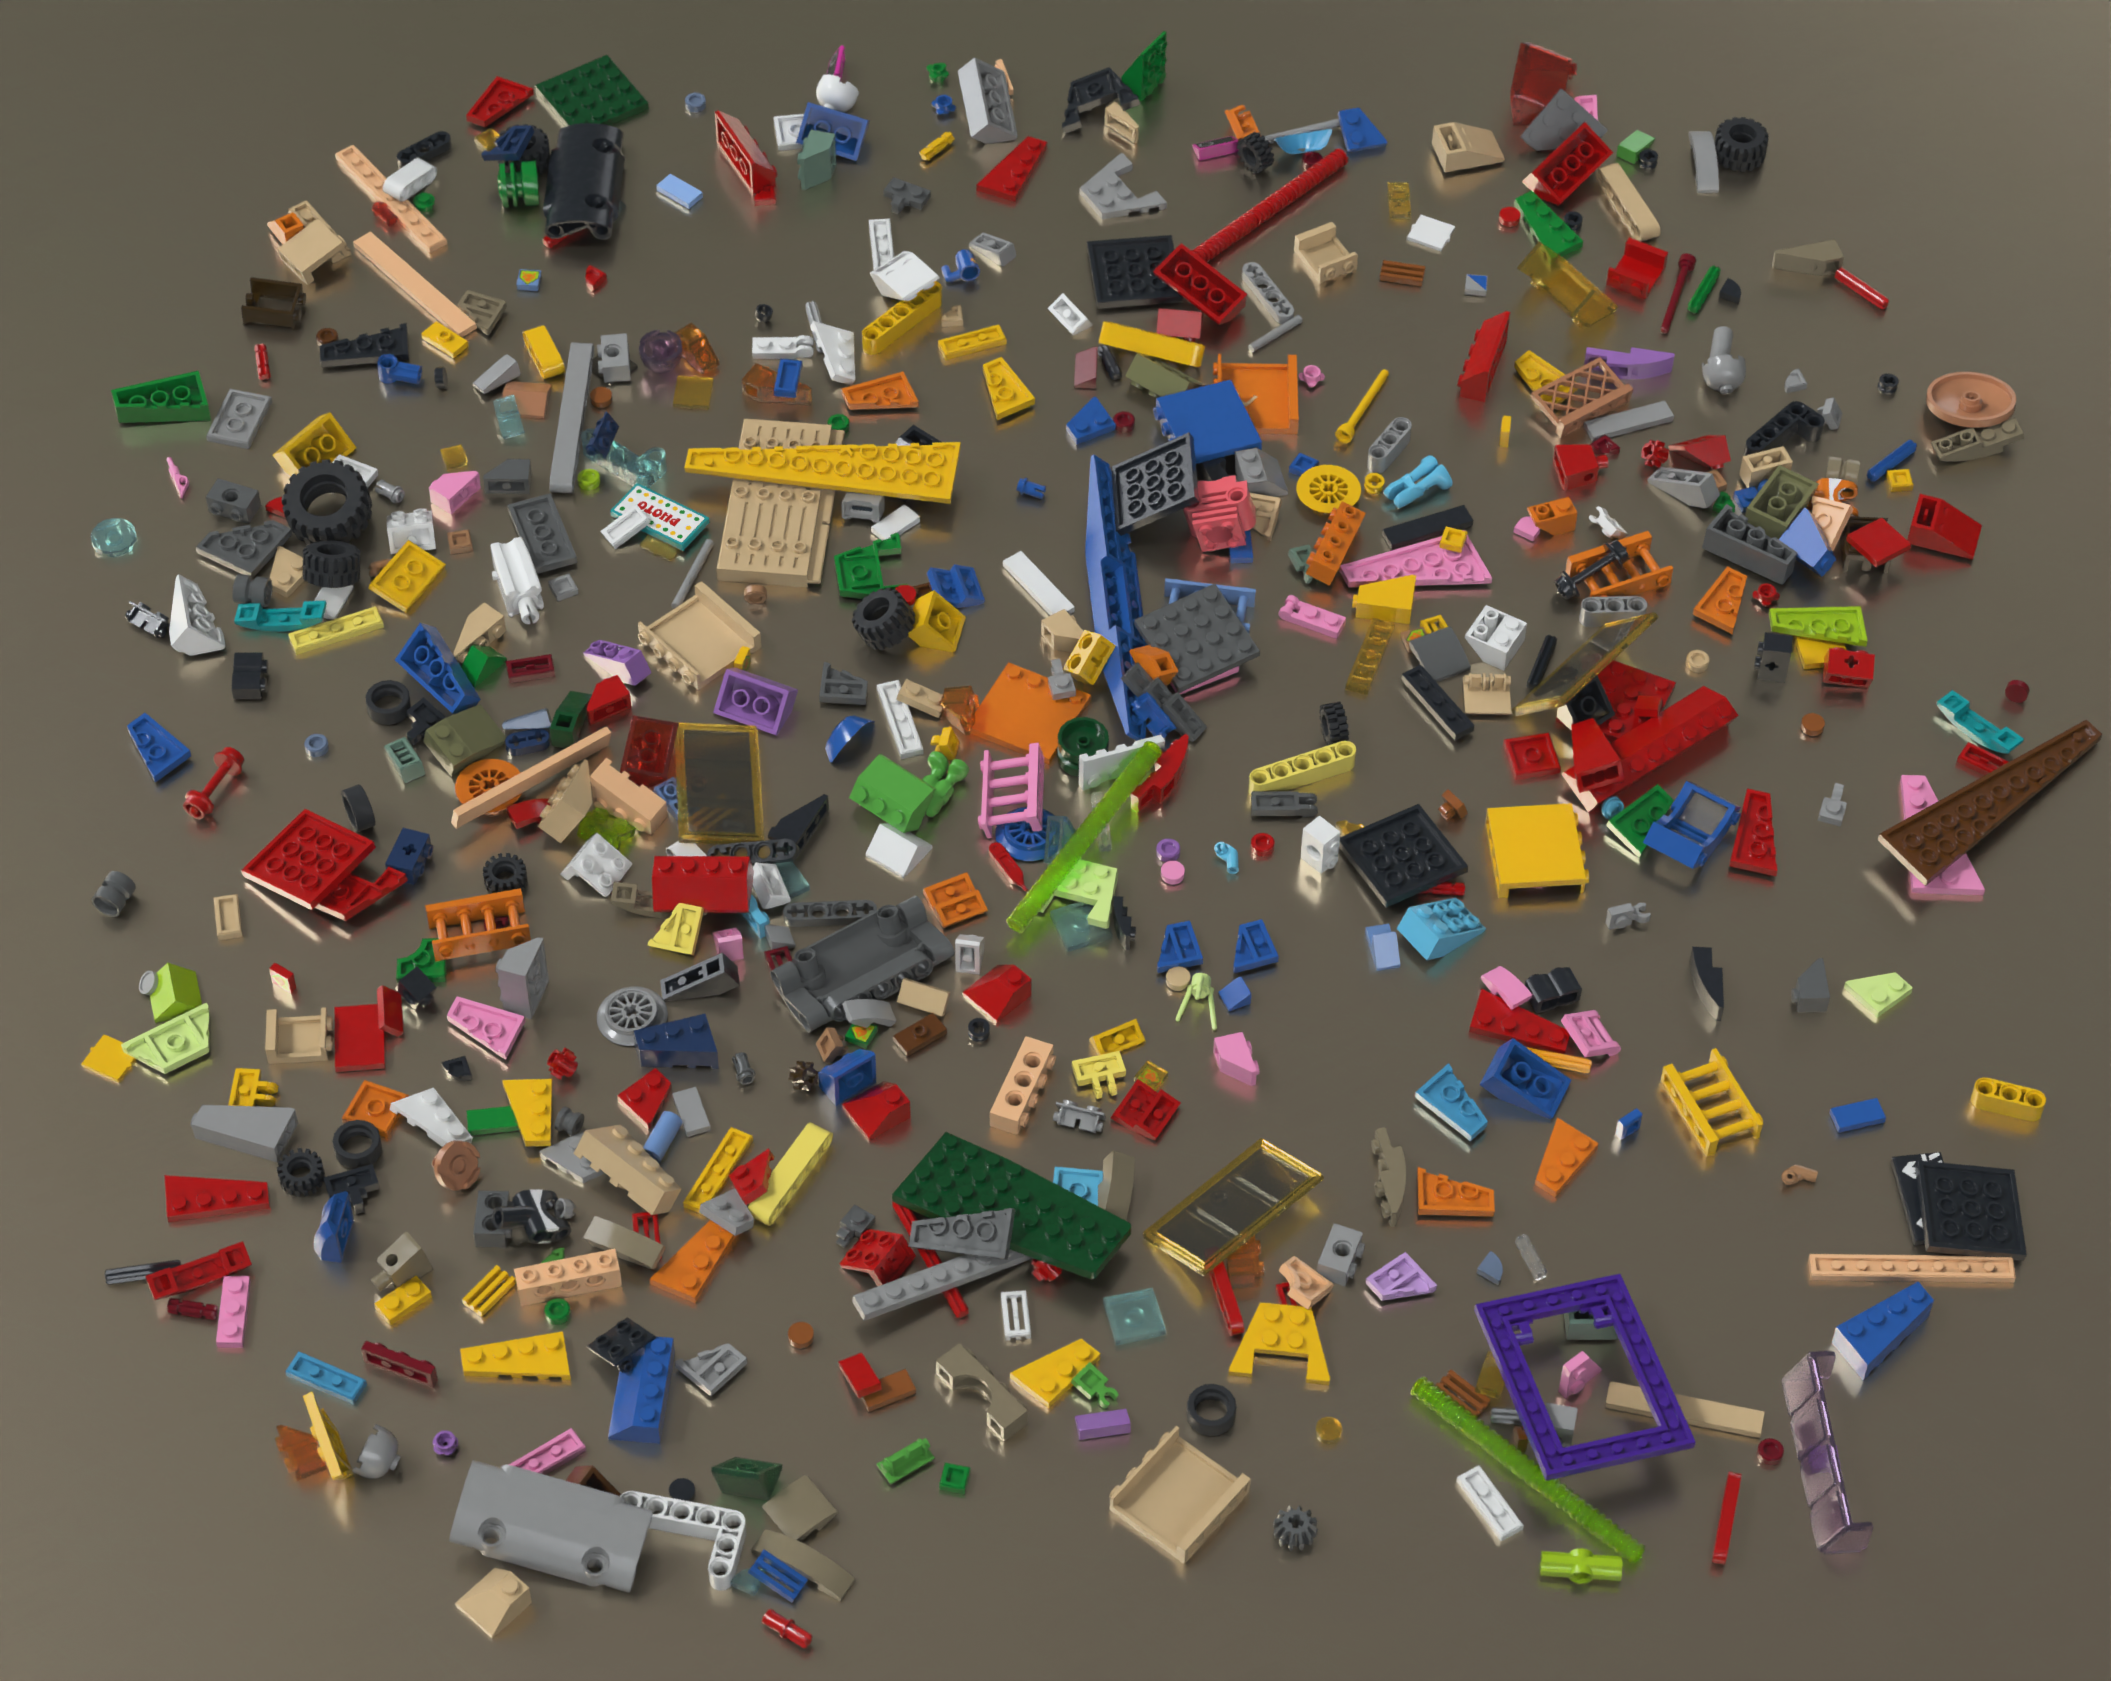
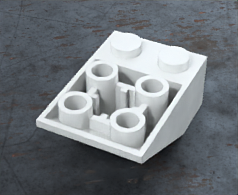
M903 251L870 272L882 296L903 301L914 299L917 296V292L922 289L927 290L934 286V282L939 279V276L914 253Z

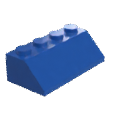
M656 1336L655 1339L630 1356L633 1364L630 1372L622 1373L619 1371L608 1440L661 1443L675 1349L673 1338Z

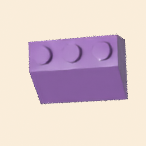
M729 668L725 671L713 713L778 735L792 712L798 689L738 668Z

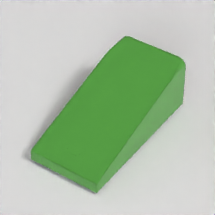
M1636 130L1618 145L1616 156L1635 164L1639 160L1640 152L1648 149L1655 141V138Z

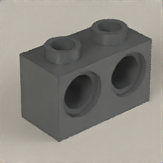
M478 1190L473 1231L476 1247L506 1248L507 1238L512 1237V1229L490 1230L496 1229L493 1224V1208L514 1206L513 1201H510L509 1191Z

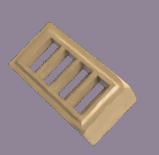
M1113 102L1106 107L1105 125L1136 144L1139 138V126L1126 111H1123L1117 102Z

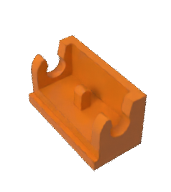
M1239 105L1231 110L1224 111L1238 141L1253 132H1259L1250 111L1238 114L1246 109L1245 105Z

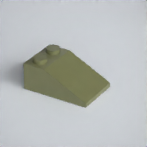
M1779 465L1747 507L1745 517L1748 518V523L1755 528L1760 526L1766 530L1765 533L1770 538L1776 537L1779 539L1801 511L1807 508L1819 483Z
M480 704L446 717L425 731L423 742L452 777L468 765L505 744L506 736Z

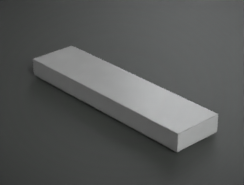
M1661 401L1585 421L1584 428L1591 441L1594 442L1604 435L1610 438L1672 422L1674 415L1666 401Z

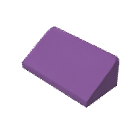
M1126 1409L1075 1416L1079 1440L1131 1433V1423Z

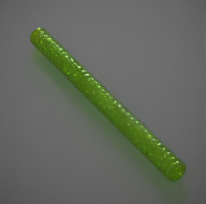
M1146 741L1128 763V766L1124 768V771L1120 773V776L1117 777L1116 781L1113 782L1112 786L1100 799V802L1096 804V807L1092 809V812L1088 814V817L1076 829L1068 843L1064 845V848L1060 850V853L1056 855L1051 864L1048 865L1047 869L1036 880L1035 884L1027 892V895L1023 897V900L1019 902V905L1007 917L1006 922L1012 930L1018 933L1025 931L1026 927L1029 926L1030 922L1033 921L1034 917L1037 916L1038 912L1046 904V901L1050 899V896L1054 894V891L1058 889V886L1062 884V881L1146 776V773L1158 761V758L1162 755V750L1156 743Z
M1420 1377L1411 1388V1395L1413 1397L1417 1396V1400L1423 1401L1425 1406H1430L1429 1409L1431 1411L1436 1410L1438 1416L1442 1415L1444 1421L1448 1420L1451 1426L1455 1425L1454 1428L1457 1431L1461 1430V1434H1467V1438L1474 1440L1473 1443L1475 1445L1480 1444V1448L1482 1450L1486 1449L1488 1455L1493 1454L1492 1457L1495 1460L1499 1459L1501 1465L1505 1464L1508 1470L1512 1469L1511 1472L1514 1475L1518 1474V1478L1525 1479L1524 1482L1531 1484L1532 1489L1537 1488V1492L1539 1494L1543 1493L1545 1499L1550 1498V1502L1552 1504L1556 1503L1558 1509L1563 1508V1512L1565 1514L1569 1513L1571 1519L1576 1518V1523H1582L1584 1529L1589 1528V1533H1595L1597 1539L1602 1538V1543H1608V1547L1610 1549L1614 1548L1617 1554L1621 1553L1623 1559H1628V1563L1633 1564L1640 1559L1645 1551L1643 1543L1638 1544L1639 1541L1636 1538L1632 1539L1630 1533L1625 1534L1626 1531L1623 1528L1619 1529L1617 1523L1612 1524L1613 1521L1610 1518L1606 1519L1604 1513L1599 1514L1600 1511L1597 1508L1593 1509L1591 1503L1586 1504L1587 1501L1584 1498L1580 1499L1578 1493L1573 1494L1574 1491L1571 1488L1567 1489L1565 1483L1560 1484L1561 1481L1558 1478L1546 1481L1539 1464H1535V1460H1529L1527 1454H1522L1520 1449L1516 1450V1446L1514 1444L1510 1445L1509 1440H1503V1436L1501 1434L1497 1435L1496 1430H1490L1491 1427L1488 1424L1484 1425V1421L1478 1420L1476 1415H1471L1472 1412L1470 1410L1465 1411L1463 1405L1459 1406L1457 1400L1453 1401L1450 1395L1446 1396L1447 1393L1444 1390L1440 1391V1387H1434V1383L1432 1381L1428 1382L1427 1377Z

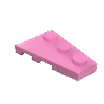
M458 996L447 1014L449 1022L505 1060L525 1023V1016Z

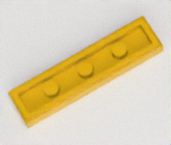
M730 1127L683 1201V1207L699 1213L702 1203L719 1196L730 1179L729 1175L734 1172L752 1144V1135Z

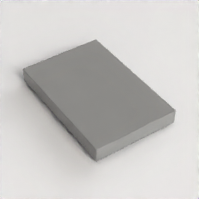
M229 389L206 435L207 441L249 449L272 404V398L270 396Z

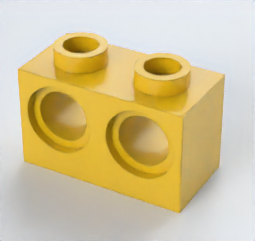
M1084 630L1064 665L1063 671L1071 673V676L1077 681L1094 685L1115 645L1101 634Z

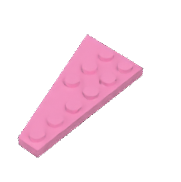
M1468 535L1461 553L1439 548L1441 536L1340 565V573L1348 588L1408 575H1416L1415 586L1492 583V576Z
M1901 775L1900 784L1904 820L1938 802L1926 776ZM1966 853L1927 886L1910 872L1912 893L1984 895L1985 888Z

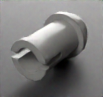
M379 480L376 484L382 488L375 487V491L390 498L391 502L400 503L403 500L405 492L402 487H395L384 480Z

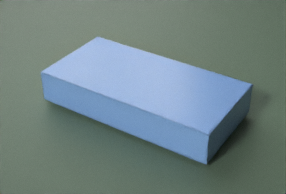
M669 174L656 185L658 192L688 209L703 198L700 190L672 174Z

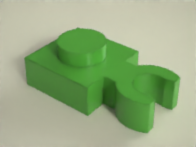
M1090 1362L1071 1381L1089 1400L1095 1395L1098 1398L1099 1405L1104 1409H1107L1110 1404L1105 1400V1396H1110L1113 1400H1116L1119 1395L1114 1388L1105 1386L1109 1379Z

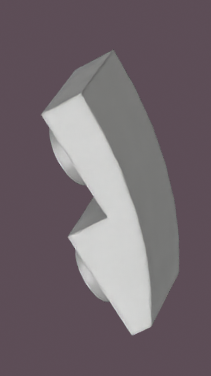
M856 999L842 1003L846 1018L853 1025L867 1028L875 1022L876 1024L891 1027L897 1022L889 1002L873 999Z

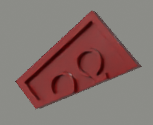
M497 76L466 114V119L468 122L486 127L533 96L534 90L528 86Z

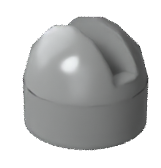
M560 1198L555 1203L554 1214L558 1219H569L575 1215L573 1210L576 1208V1205L569 1199Z

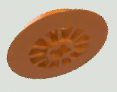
M500 759L476 761L463 769L457 777L455 783L457 798L462 804H465L492 789V787H496L520 774V771L511 763ZM521 794L515 796L514 798L506 801L505 803L495 807L494 809L486 813L498 812L506 809L507 806L513 805L519 799Z

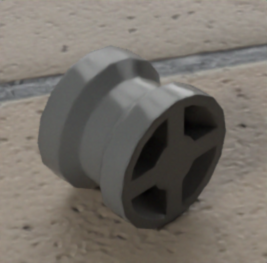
M565 1106L556 1117L555 1129L558 1131L565 1130L568 1135L573 1136L580 1132L584 1123V1115L579 1112L573 1113L570 1108Z

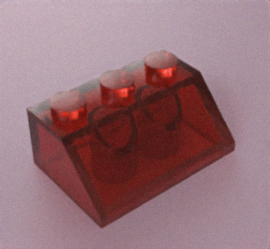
M633 715L620 773L622 774L625 771L630 774L628 779L639 787L643 784L647 788H651L667 781L679 723Z

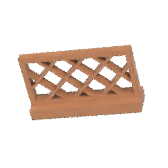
M1599 357L1531 393L1530 397L1555 425V433L1562 438L1583 427L1585 421L1600 418L1629 403L1634 389L1629 383L1624 385L1603 359ZM1599 366L1604 374L1591 373V370ZM1577 376L1585 377L1587 382L1586 384L1574 382V378ZM1590 379L1602 381V386L1589 385ZM1605 382L1613 383L1617 389H1605ZM1560 385L1570 387L1569 393L1557 391V387ZM1573 388L1585 390L1584 396L1572 394ZM1588 391L1600 393V397L1598 399L1588 398ZM1543 394L1553 396L1552 402L1543 401L1540 396ZM1555 397L1568 399L1567 406L1555 403ZM1571 400L1583 402V406L1580 408L1571 407L1570 402ZM1553 409L1566 411V414L1558 419L1553 413Z

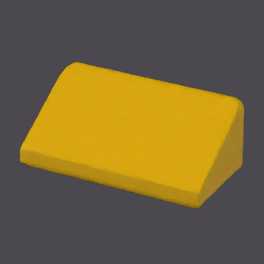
M1137 1019L1089 1038L1098 1055L1117 1051L1121 1052L1146 1041Z

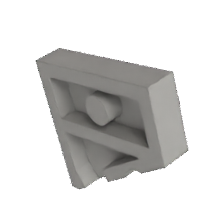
M735 1188L700 1205L699 1213L734 1236L753 1228L754 1218Z

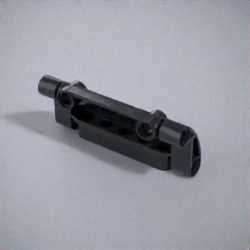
M579 123L563 127L558 131L556 148L552 149L550 154L543 212L546 218L545 234L548 237L558 239L587 227L598 239H608L612 235L613 222L618 218L625 157L622 154L624 134L620 129L604 124Z

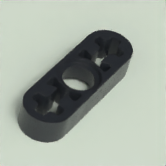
M439 131L397 153L398 167L401 169L416 158L428 161L448 151L452 146L450 134L445 131ZM421 149H429V151L425 153L419 152V150Z

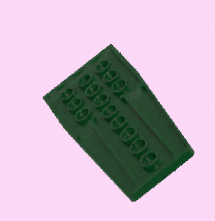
M948 1132L942 1135L892 1194L893 1202L931 1219L1014 1208L1016 1210L1010 1250L1089 1279H1095L1131 1235V1224L1122 1218L1005 1157Z

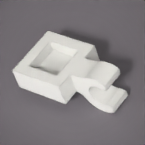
M1597 506L1596 508L1600 512L1598 518L1592 515L1589 516L1591 522L1603 527L1602 532L1610 539H1613V537L1623 539L1628 534L1615 519L1608 515L1607 510Z

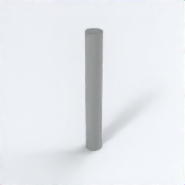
M1296 315L1249 344V350L1255 352L1302 323V317Z

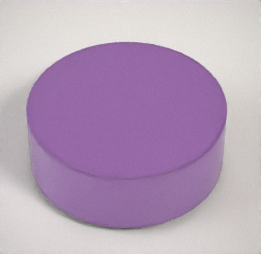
M1163 839L1157 844L1156 855L1163 862L1176 861L1180 856V845L1173 839Z

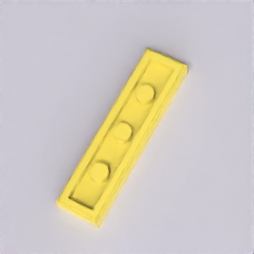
M375 606L295 631L288 635L296 655L384 628V624Z

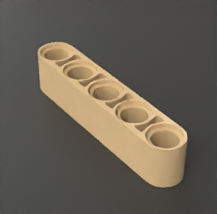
M1619 163L1597 168V182L1634 238L1643 242L1659 237L1660 226Z

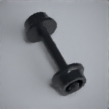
M1618 540L1609 544L1604 543L1606 556L1572 578L1565 571L1560 573L1561 576L1554 581L1557 593L1561 594L1565 600H1569L1572 597L1578 598L1580 596L1576 587L1578 584L1611 562L1618 569L1623 568V564L1629 560V555L1626 551L1627 547L1623 546Z

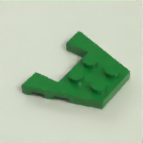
M899 533L891 534V538L883 541L881 539L875 540L873 545L865 548L859 546L834 556L840 596L863 599L865 596H869L871 592H877L878 589L883 588L885 590L886 588H891L893 590L900 585H908H883L879 556L901 554Z

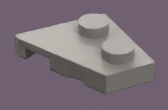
M583 1131L539 1151L542 1160L546 1161L548 1159L556 1164L559 1170L571 1174L573 1178L581 1183L605 1174L602 1170L596 1172L590 1167L592 1162L584 1156L580 1159L573 1154L584 1134Z
M727 1343L716 1347L714 1350L697 1353L698 1357L683 1361L682 1358L678 1359L675 1362V1368L708 1395L712 1396L747 1364V1358Z

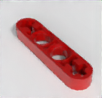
M1218 1247L1205 1250L1206 1266L1230 1336L1243 1334V1319Z
M1728 1471L1712 1563L1721 1565L1726 1563L1742 1476L1740 1473Z

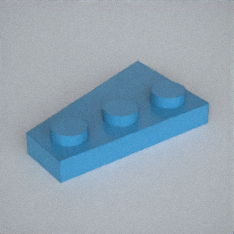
M1449 1063L1415 1093L1417 1100L1469 1141H1472L1487 1127V1119L1475 1101L1470 1099L1464 1090L1462 1082L1457 1080Z

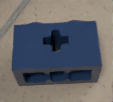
M402 828L385 863L386 869L391 867L405 873L408 879L406 883L415 885L418 877L423 875L427 858H431L434 846L431 844L430 834Z

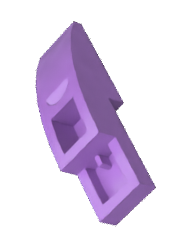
M1587 347L1584 365L1601 357L1619 379H1644L1672 372L1675 354L1631 347L1630 353ZM1599 366L1592 369L1602 371V369Z

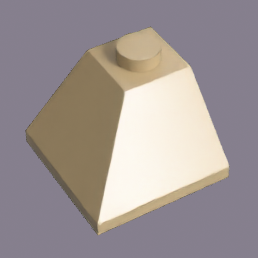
M494 1568L456 1602V1606L489 1636L494 1638L532 1603L530 1588L511 1571Z

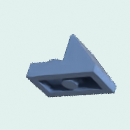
M1389 924L1366 927L1365 935L1376 971L1400 968L1396 932H1391Z

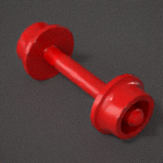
M225 747L221 752H217L213 759L219 769L202 792L190 790L186 793L183 808L193 818L203 819L206 814L213 812L214 804L209 797L226 774L238 776L242 772V765L245 760L243 755L236 749Z

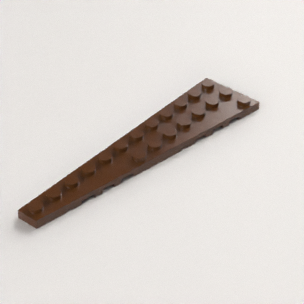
M2084 720L1879 834L1878 841L1920 882L1927 886L2101 740L2102 733L2088 720Z

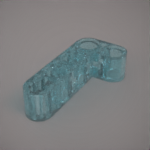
M587 429L581 434L583 454L631 486L638 483L649 488L667 472L666 453L662 448H650L639 457L613 440L609 452L604 459L600 453L590 456L586 452L587 444H589L591 438H594L593 432L595 429Z

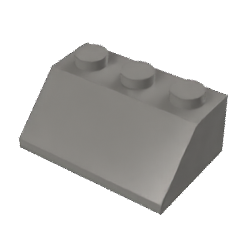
M540 937L506 950L503 959L500 958L496 965V973L499 976L498 987L501 989L500 1001L503 1002V1009L525 1016L528 1019H532L549 983L544 940Z

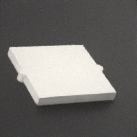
M1420 215L1417 222L1412 224V230L1408 234L1407 240L1442 251L1445 244L1450 242V236L1455 230V226Z

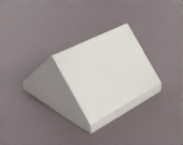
M889 823L879 824L866 852V857L904 879L933 847L911 832L903 833Z

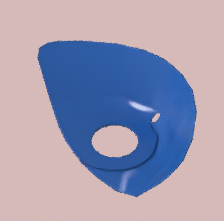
M854 715L845 717L832 731L826 743L825 750L829 761L833 762L838 753L861 727L869 722L875 723V721Z

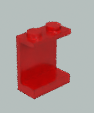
M1629 237L1625 244L1624 255L1616 268L1609 267L1606 285L1646 299L1666 268L1668 252Z

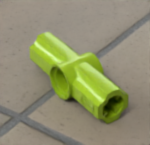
M1583 1548L1573 1549L1570 1553L1541 1551L1540 1575L1569 1577L1572 1582L1579 1584L1589 1583L1593 1579L1621 1581L1622 1556L1593 1555V1552Z

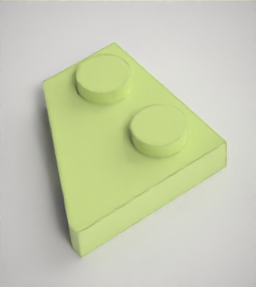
M1896 972L1848 980L1844 985V989L1876 1018L1910 995L1913 989Z

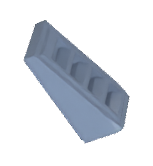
M544 708L505 720L502 727L506 730L550 728L552 719L549 710Z

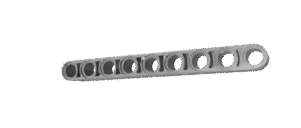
M571 342L550 474V492L574 493L594 361L593 343Z

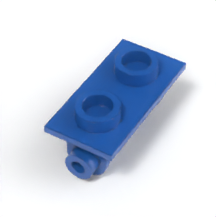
M1148 692L1134 699V702L1131 704L1132 710L1142 722L1147 718L1150 719L1146 727L1153 736L1161 735L1165 738L1167 733L1176 729L1170 717L1164 713L1156 700Z

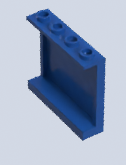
M1231 380L1156 398V407L1153 408V413L1156 421L1159 420L1161 423L1163 435L1167 436L1168 441L1189 432L1194 438L1196 464L1233 455L1235 451L1253 448L1262 450V440Z

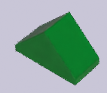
M472 645L461 668L472 686L476 688L507 661V657L490 646Z

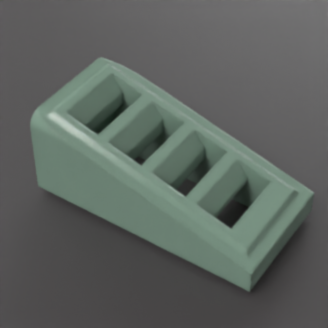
M406 737L384 746L404 783L425 775L422 761Z

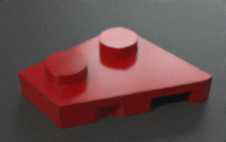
M769 1148L746 1164L737 1167L729 1175L746 1206L768 1191V1180L772 1172L769 1162L775 1158Z

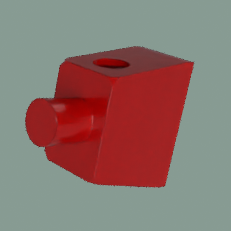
M1589 444L1555 445L1553 462L1564 491L1595 483L1599 469L1608 468L1609 466L1607 455L1595 456L1592 446Z

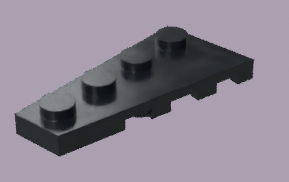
M407 323L399 324V328L389 330V327L380 329V333L369 336L367 333L361 334L358 338L351 341L346 338L320 345L321 367L378 363V358L385 354L394 355L397 361L409 360Z

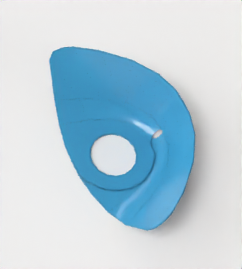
M1332 129L1274 138V140L1284 152L1289 154L1321 150L1328 144ZM1304 148L1305 151H1299L1297 149Z

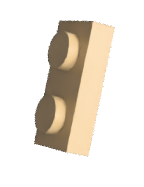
M906 679L896 700L939 718L949 697Z

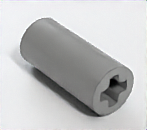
M1721 326L1714 330L1710 358L1730 354L1733 331L1730 328Z

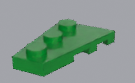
M1657 784L1611 818L1606 826L1639 858L1647 846L1643 841L1652 823L1667 814L1674 800Z

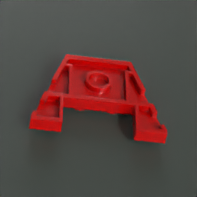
M388 867L374 883L349 874L315 908L347 921L406 883L408 879L405 873Z

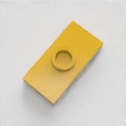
M437 321L421 333L422 339L453 359L469 347L467 340Z

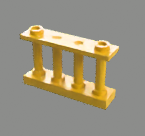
M1716 1048L1711 1050L1708 1064L1681 1073L1676 1071L1673 1064L1663 1066L1660 1081L1706 1156L1716 1153L1719 1139L1749 1129L1755 1139L1760 1138L1763 1119L1753 1109L1729 1070L1726 1058L1721 1056ZM1712 1072L1715 1073L1720 1081L1693 1092L1688 1090L1684 1082ZM1726 1091L1731 1099L1728 1103L1705 1111L1703 1109L1700 1110L1696 1103L1698 1100ZM1735 1110L1739 1112L1743 1119L1717 1130L1712 1129L1708 1123V1120Z

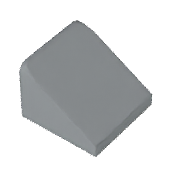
M765 925V936L771 950L788 946V949L796 947L788 927Z

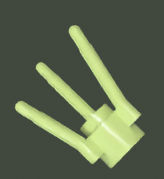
M1196 973L1192 977L1191 984L1187 986V992L1175 1020L1177 1022L1180 1021L1191 994L1196 1000L1208 996L1212 1029L1216 1031L1214 988L1211 987V977L1205 973Z

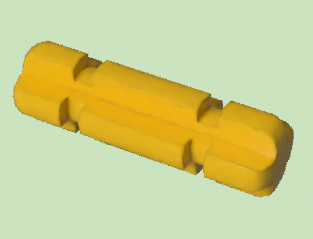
M945 132L940 138L938 137L927 145V148H923L919 153L922 160H930L934 155L946 148L947 144L950 145L954 142L953 134Z

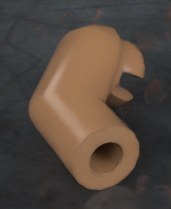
M1794 1165L1783 1171L1781 1178L1787 1185L1795 1184L1801 1180L1815 1183L1818 1171Z

